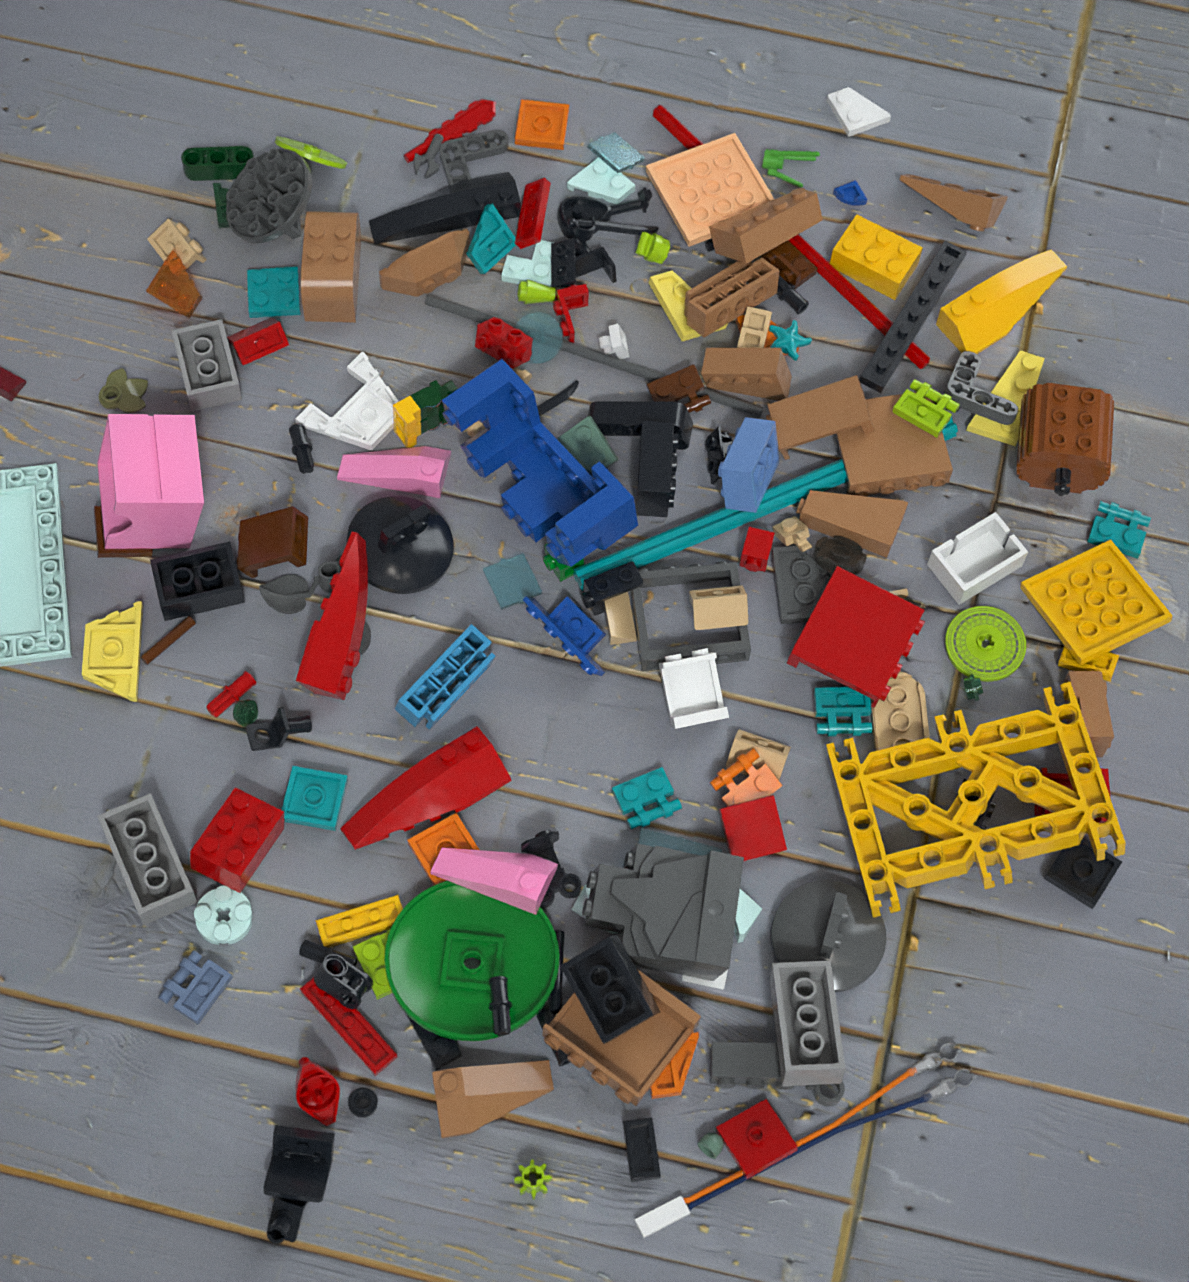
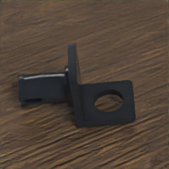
M579 239L582 244L580 246L578 241L575 240V254L577 256L576 277L603 268L612 283L617 282L616 266L604 247L591 251L586 241Z
M279 707L272 722L249 724L246 726L252 751L280 748L289 734L310 733L312 731V721L309 715L287 718L284 707ZM258 730H264L269 734L270 739L265 743L258 742L254 737V733Z
M281 1197L275 1198L267 1229V1238L270 1242L280 1244L284 1240L292 1243L296 1241L303 1211L308 1201Z

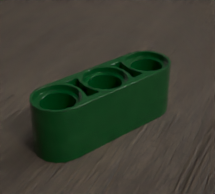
M247 146L188 148L181 155L184 174L187 179L192 181L236 180L241 171L246 167L247 161L254 158L253 151Z

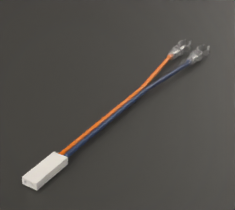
M946 1043L941 1047V1049L944 1046H951L952 1048H954L956 1044L954 1045L951 1043ZM941 1049L939 1053L936 1051L930 1052L922 1060L906 1069V1072L834 1122L797 1140L795 1143L798 1146V1151L756 1175L837 1133L923 1102L927 1103L935 1101L940 1097H948L957 1090V1086L966 1088L972 1083L973 1078L977 1076H972L971 1082L968 1085H956L954 1082L956 1079L955 1074L954 1079L947 1077L940 1080L936 1086L928 1089L917 1099L839 1126L906 1078L920 1075L926 1071H933L939 1068L942 1060L945 1062L955 1060V1058L951 1060L941 1059L939 1056ZM958 1050L956 1052V1057L958 1053H961L962 1050ZM960 1069L957 1071V1073L961 1071L966 1073L970 1072L967 1069ZM739 1170L689 1197L683 1198L681 1195L636 1218L635 1223L644 1239L690 1215L692 1208L748 1179Z

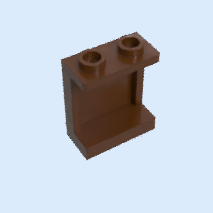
M294 506L241 520L238 534L237 569L250 578H256L258 576V569L287 561L296 567L305 566L307 563L308 516Z

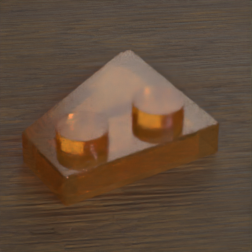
M173 250L146 290L148 294L190 319L203 298L181 258Z

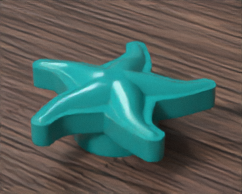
M793 320L791 326L786 330L774 325L769 327V332L774 333L777 338L770 348H781L782 352L788 354L794 361L798 360L799 357L796 352L797 347L807 346L812 342V338H804L798 334L796 320Z

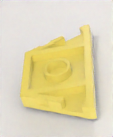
M142 601L133 603L134 607L119 613L117 610L108 614L104 619H97L85 624L82 663L83 679L132 702H137L143 620Z

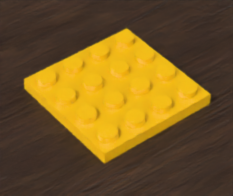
M1112 540L1106 541L1022 581L1020 586L1021 590L1080 666L1171 622L1173 616Z

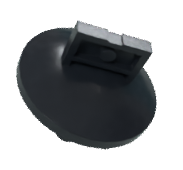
M389 496L368 503L354 516L347 533L346 544L351 532H357L366 540L368 583L390 593L410 594L428 589L445 575L453 557V536L447 522L434 508L410 497Z

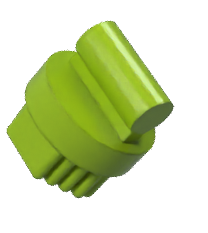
M642 232L635 254L644 256V260L651 263L662 264L668 256L671 247L670 241L656 233L651 235Z

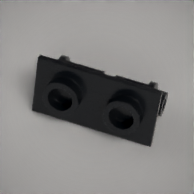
M575 238L551 244L552 288L561 286L564 289L571 285H576Z
M720 426L706 438L705 448L708 451V473H710L711 484H714L719 478L722 479L718 475L719 465L727 456L729 444H732V437L729 436L728 432H721Z

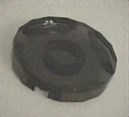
M828 536L822 537L816 542L813 551L814 561L830 573H834L836 567L839 566L857 575L863 570L867 559L866 553H862L863 548L858 543L842 536H834V539H828Z

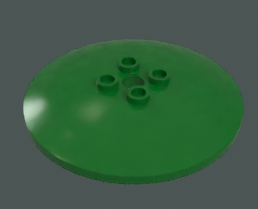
M445 881L426 889L403 908L391 927L385 947L387 981L395 1000L402 1010L426 1030L442 1037L460 1041H483L501 1037L493 1033L492 1011L489 1010V1003L491 1002L490 978L496 976L508 978V999L512 1003V1008L509 1009L511 1032L529 1022L543 1008L554 989L559 970L557 937L550 920L541 907H539L535 915L450 881ZM468 958H476L480 961V965L475 969H469L464 965V962Z

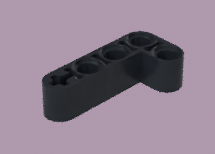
M597 401L592 402L589 406L588 416L593 418L604 436H641L642 421L674 423L673 433H678L677 450H685L689 447L693 421L686 406L679 402Z

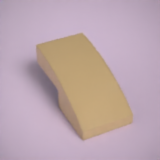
M747 306L737 348H764L772 316L771 311Z

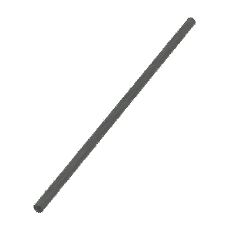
M427 295L425 299L426 305L480 323L494 317L431 295ZM503 320L508 325L521 330L524 334L533 338V341L651 381L667 376L666 374ZM708 388L696 393L699 397L708 394L711 401L761 417L763 411L761 406Z

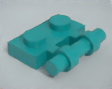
M1100 501L1097 511L1107 515L1106 518L1095 517L1087 542L1098 546L1112 540L1122 554L1138 559L1147 532L1137 529V526L1139 524L1148 527L1151 517L1142 515L1141 511L1135 509L1130 511L1121 508L1119 504L1114 502L1108 504ZM1118 517L1127 520L1129 525L1114 522V519Z
M850 687L814 689L815 717L827 718V723H816L817 734H827L828 737H836L837 734L861 736L862 733H872V723L861 722V716L871 715V701L869 697ZM836 717H851V723H837Z
M663 767L612 787L611 792L622 815L632 811L635 814L634 817L627 819L631 830L639 826L641 828L649 826L651 821L661 817L665 819L671 817L673 812L682 809L679 799L670 802L666 800L667 797L674 795V789ZM654 802L658 805V807L648 811L643 809V807Z

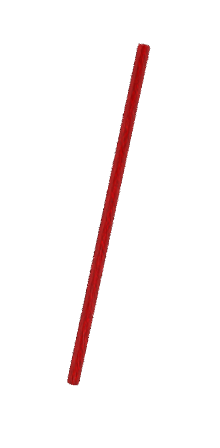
M663 105L654 108L653 117L688 150L703 145ZM800 234L789 239L818 268L817 272L886 336L893 322ZM913 342L905 355L919 369H923L930 363V357Z

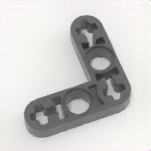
M492 130L443 142L439 148L440 161L449 186L462 180L472 179L466 162L505 153L509 147L507 133L502 130ZM494 140H499L501 144L497 145V143L494 142ZM477 144L481 149L472 152L468 150V146ZM449 150L454 153V161L452 162L449 153H447ZM455 169L464 172L460 177H454L450 173Z
M962 352L944 394H948L952 397L953 401L960 404L959 408L1000 424H1012L1018 414L1017 405L1010 400L974 387L973 383L982 363L981 357L974 352ZM958 376L964 377V378H966L967 380H963V379L959 378ZM976 400L982 401L986 405L980 404Z

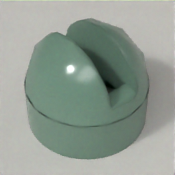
M707 1133L699 1140L697 1145L705 1155L716 1159L722 1152L724 1142L720 1135Z

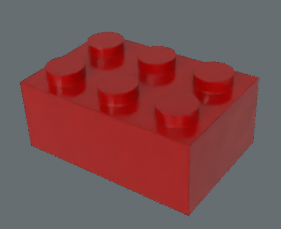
M235 787L191 849V869L241 893L284 830V811Z

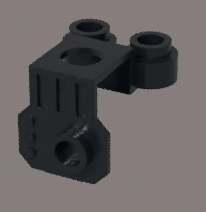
M541 831L535 835V838L526 840L521 844L522 853L547 858L558 864L546 892L549 898L546 901H542L541 908L551 906L557 892H560L563 897L568 899L577 897L581 892L580 878L572 873L566 874L557 859L553 847L554 843L559 840L558 831ZM571 884L575 887V890L568 892L565 890V886Z

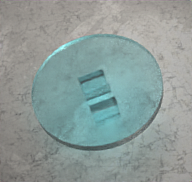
M531 313L521 318L514 327L533 338L532 355L530 360L527 361L529 363L540 364L550 361L559 353L562 347V329L559 323L550 315Z

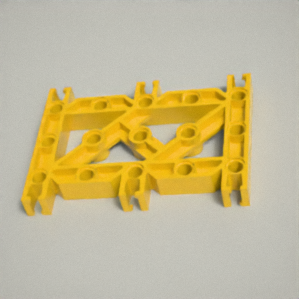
M1071 682L1060 685L1061 691H1063V698L1068 701V704L1061 706L1055 705V698L1052 696L1051 687L1043 689L1044 704L1048 714L1040 710H1034L979 724L971 736L969 735L962 710L954 711L955 722H952L953 727L959 728L960 732H953L951 734H946L944 729L945 715H938L934 718L940 743L930 738H925L870 752L862 764L860 763L853 738L843 740L844 747L847 746L848 754L852 755L851 760L838 762L837 758L840 756L839 752L835 750L834 742L826 744L873 917L881 916L879 907H882L881 901H875L874 895L889 892L890 913L901 911L894 882L905 888H911L967 874L973 863L976 862L984 889L995 887L991 873H987L986 866H993L995 864H1000L1002 868L1000 874L1003 876L1004 884L1013 883L1012 870L1007 855L1017 860H1022L1078 846L1085 834L1089 836L1097 861L1104 860L1105 850H1108L1107 844H1101L1099 838L1108 835L1112 836L1116 844V850H1113L1114 856L1125 854L1126 843ZM1064 719H1070L1073 722L1070 724H1065L1061 721ZM1009 733L1018 734L1015 738H1009L1006 735ZM1058 743L1073 790L1042 776L1037 768L1022 766L1005 756ZM955 747L964 748L960 752L952 751V749ZM900 761L910 762L905 766L898 765ZM962 767L972 772L968 780L959 787L958 795L948 811L932 804L925 795L912 794L895 785ZM1085 767L1088 768L1090 771L1087 773H1081L1077 770L1079 768ZM846 775H855L851 780L843 779ZM1028 781L1034 783L1031 787H1024L1022 784ZM998 785L1015 793L1016 797L1022 802L1035 803L1053 812L987 830L974 825L978 817L986 811L987 803ZM975 795L979 797L976 801L967 800L969 796ZM873 806L903 820L910 829L924 831L941 841L886 855ZM917 809L924 811L921 815L912 814ZM1103 817L1107 821L1105 823H1097L1094 819ZM862 823L869 824L866 829H858L856 827ZM1042 831L1049 832L1051 835L1049 837L1043 838L1038 836L1037 834ZM987 845L995 847L991 852L982 850ZM932 859L939 861L935 866L926 864L927 861ZM876 873L884 875L879 880H873L870 878L872 875Z

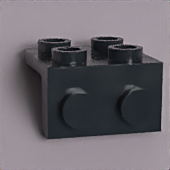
M275 1125L272 1157L264 1182L263 1193L274 1197L315 1203L322 1202L333 1162L335 1134Z

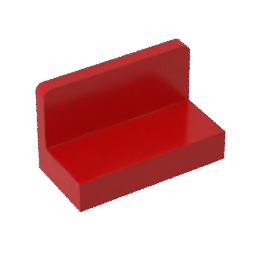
M273 317L227 337L228 342L233 345L241 365H246L289 346L280 321Z

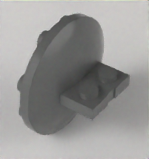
M275 148L256 158L249 159L246 167L238 175L232 188L226 194V214L232 231L250 243L269 242L284 233L292 239L300 237V216L308 204L312 190V174L307 162L292 150Z
M819 880L798 887L782 901L773 920L771 938L773 950L779 963L831 960L835 992H841L859 986L878 968L885 952L886 928L882 915L878 917L872 916L867 895L862 891L843 882Z

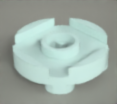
M219 886L206 893L199 900L194 910V918L199 933L212 944H234L243 939L251 929L253 914L249 900L242 892L239 893L227 886ZM220 911H230L228 914L230 917L229 921H217Z

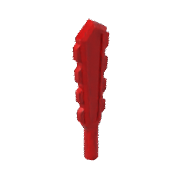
M475 100L468 105L467 110H461L456 113L454 119L443 122L441 128L430 131L429 136L422 144L404 154V159L407 163H410L414 160L415 154L421 156L426 153L435 134L442 135L444 138L443 142L462 138L463 134L477 130V126L481 124L486 125L493 121V117L496 116V101Z

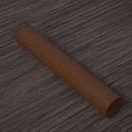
M190 616L185 618L140 657L146 665L151 663L196 624Z

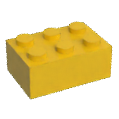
M856 214L834 247L830 264L842 274L896 300L917 268L923 247Z

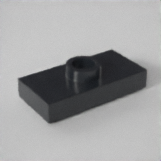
M653 1118L623 1121L631 1182L660 1179L661 1173Z

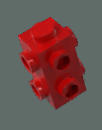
M492 317L477 325L475 347L498 361L503 359L512 369L530 360L533 338L524 334L521 330L508 325L502 319Z

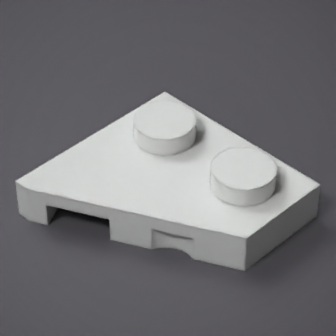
M850 87L827 95L826 101L848 137L890 122L891 115Z

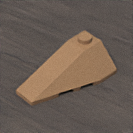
M912 174L900 175L899 179L961 222L970 224V229L984 231L985 228L994 226L1008 197L981 189L963 191L964 187L962 185L949 183L940 185L941 181Z

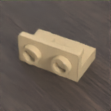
M167 219L147 240L173 274L179 277L196 260L204 263L207 259L201 253L204 250L196 240H191L188 236L190 234L188 228L181 222L177 224Z

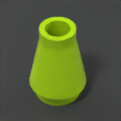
M526 279V281L519 282L518 301H522L524 304L553 302L556 289L555 287L552 288Z

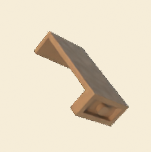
M857 375L768 404L770 414L766 415V419L776 422L778 449L785 460L790 459L788 453L790 448L860 425L864 434L875 431Z

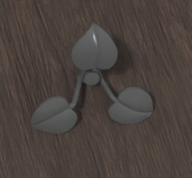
M342 555L334 562L327 561L319 566V576L314 577V582L309 591L308 584L303 578L297 575H285L259 586L263 599L271 608L283 614H294L302 611L306 606L305 598L312 596L318 584L324 591L332 593L330 582L333 575L337 572L340 573L342 569L339 563ZM366 621L359 649L360 655L367 651L371 642V630Z

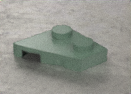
M591 416L586 417L557 438L569 453L590 472H592L591 467L599 461L608 468L619 460Z

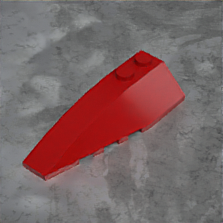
M351 532L339 563L342 569L340 573L337 572L333 575L330 582L332 593L330 598H324L320 607L324 610L320 621L314 620L296 677L298 683L314 694L345 700L346 693H349L352 687L351 676L354 667L358 665L360 660L359 649L366 617L368 597L366 540L357 532Z
M476 726L431 753L401 774L367 802L340 829L356 850L389 838L392 832L404 830L405 832L415 828L414 824L428 819H430V822L441 818V814L455 810L456 813L465 810L512 780L492 743Z

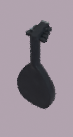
M645 187L637 193L638 200L612 206L587 197L567 198L559 204L557 210V221L560 230L567 238H575L577 240L579 238L574 234L573 228L567 225V221L570 218L590 220L591 217H594L595 221L608 222L612 215L642 209L643 213H646L649 201L652 198L651 190H647Z

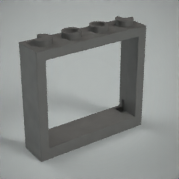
M719 561L712 565L692 564L682 568L667 566L661 570H638L643 579V586L631 590L630 595L642 672L660 670L659 663L666 662V656L681 654L682 658L691 657V651L708 648V653H716V664L749 661L751 645L747 625L737 626L739 641L650 650L641 588L727 579L730 581V587L741 586L737 562Z

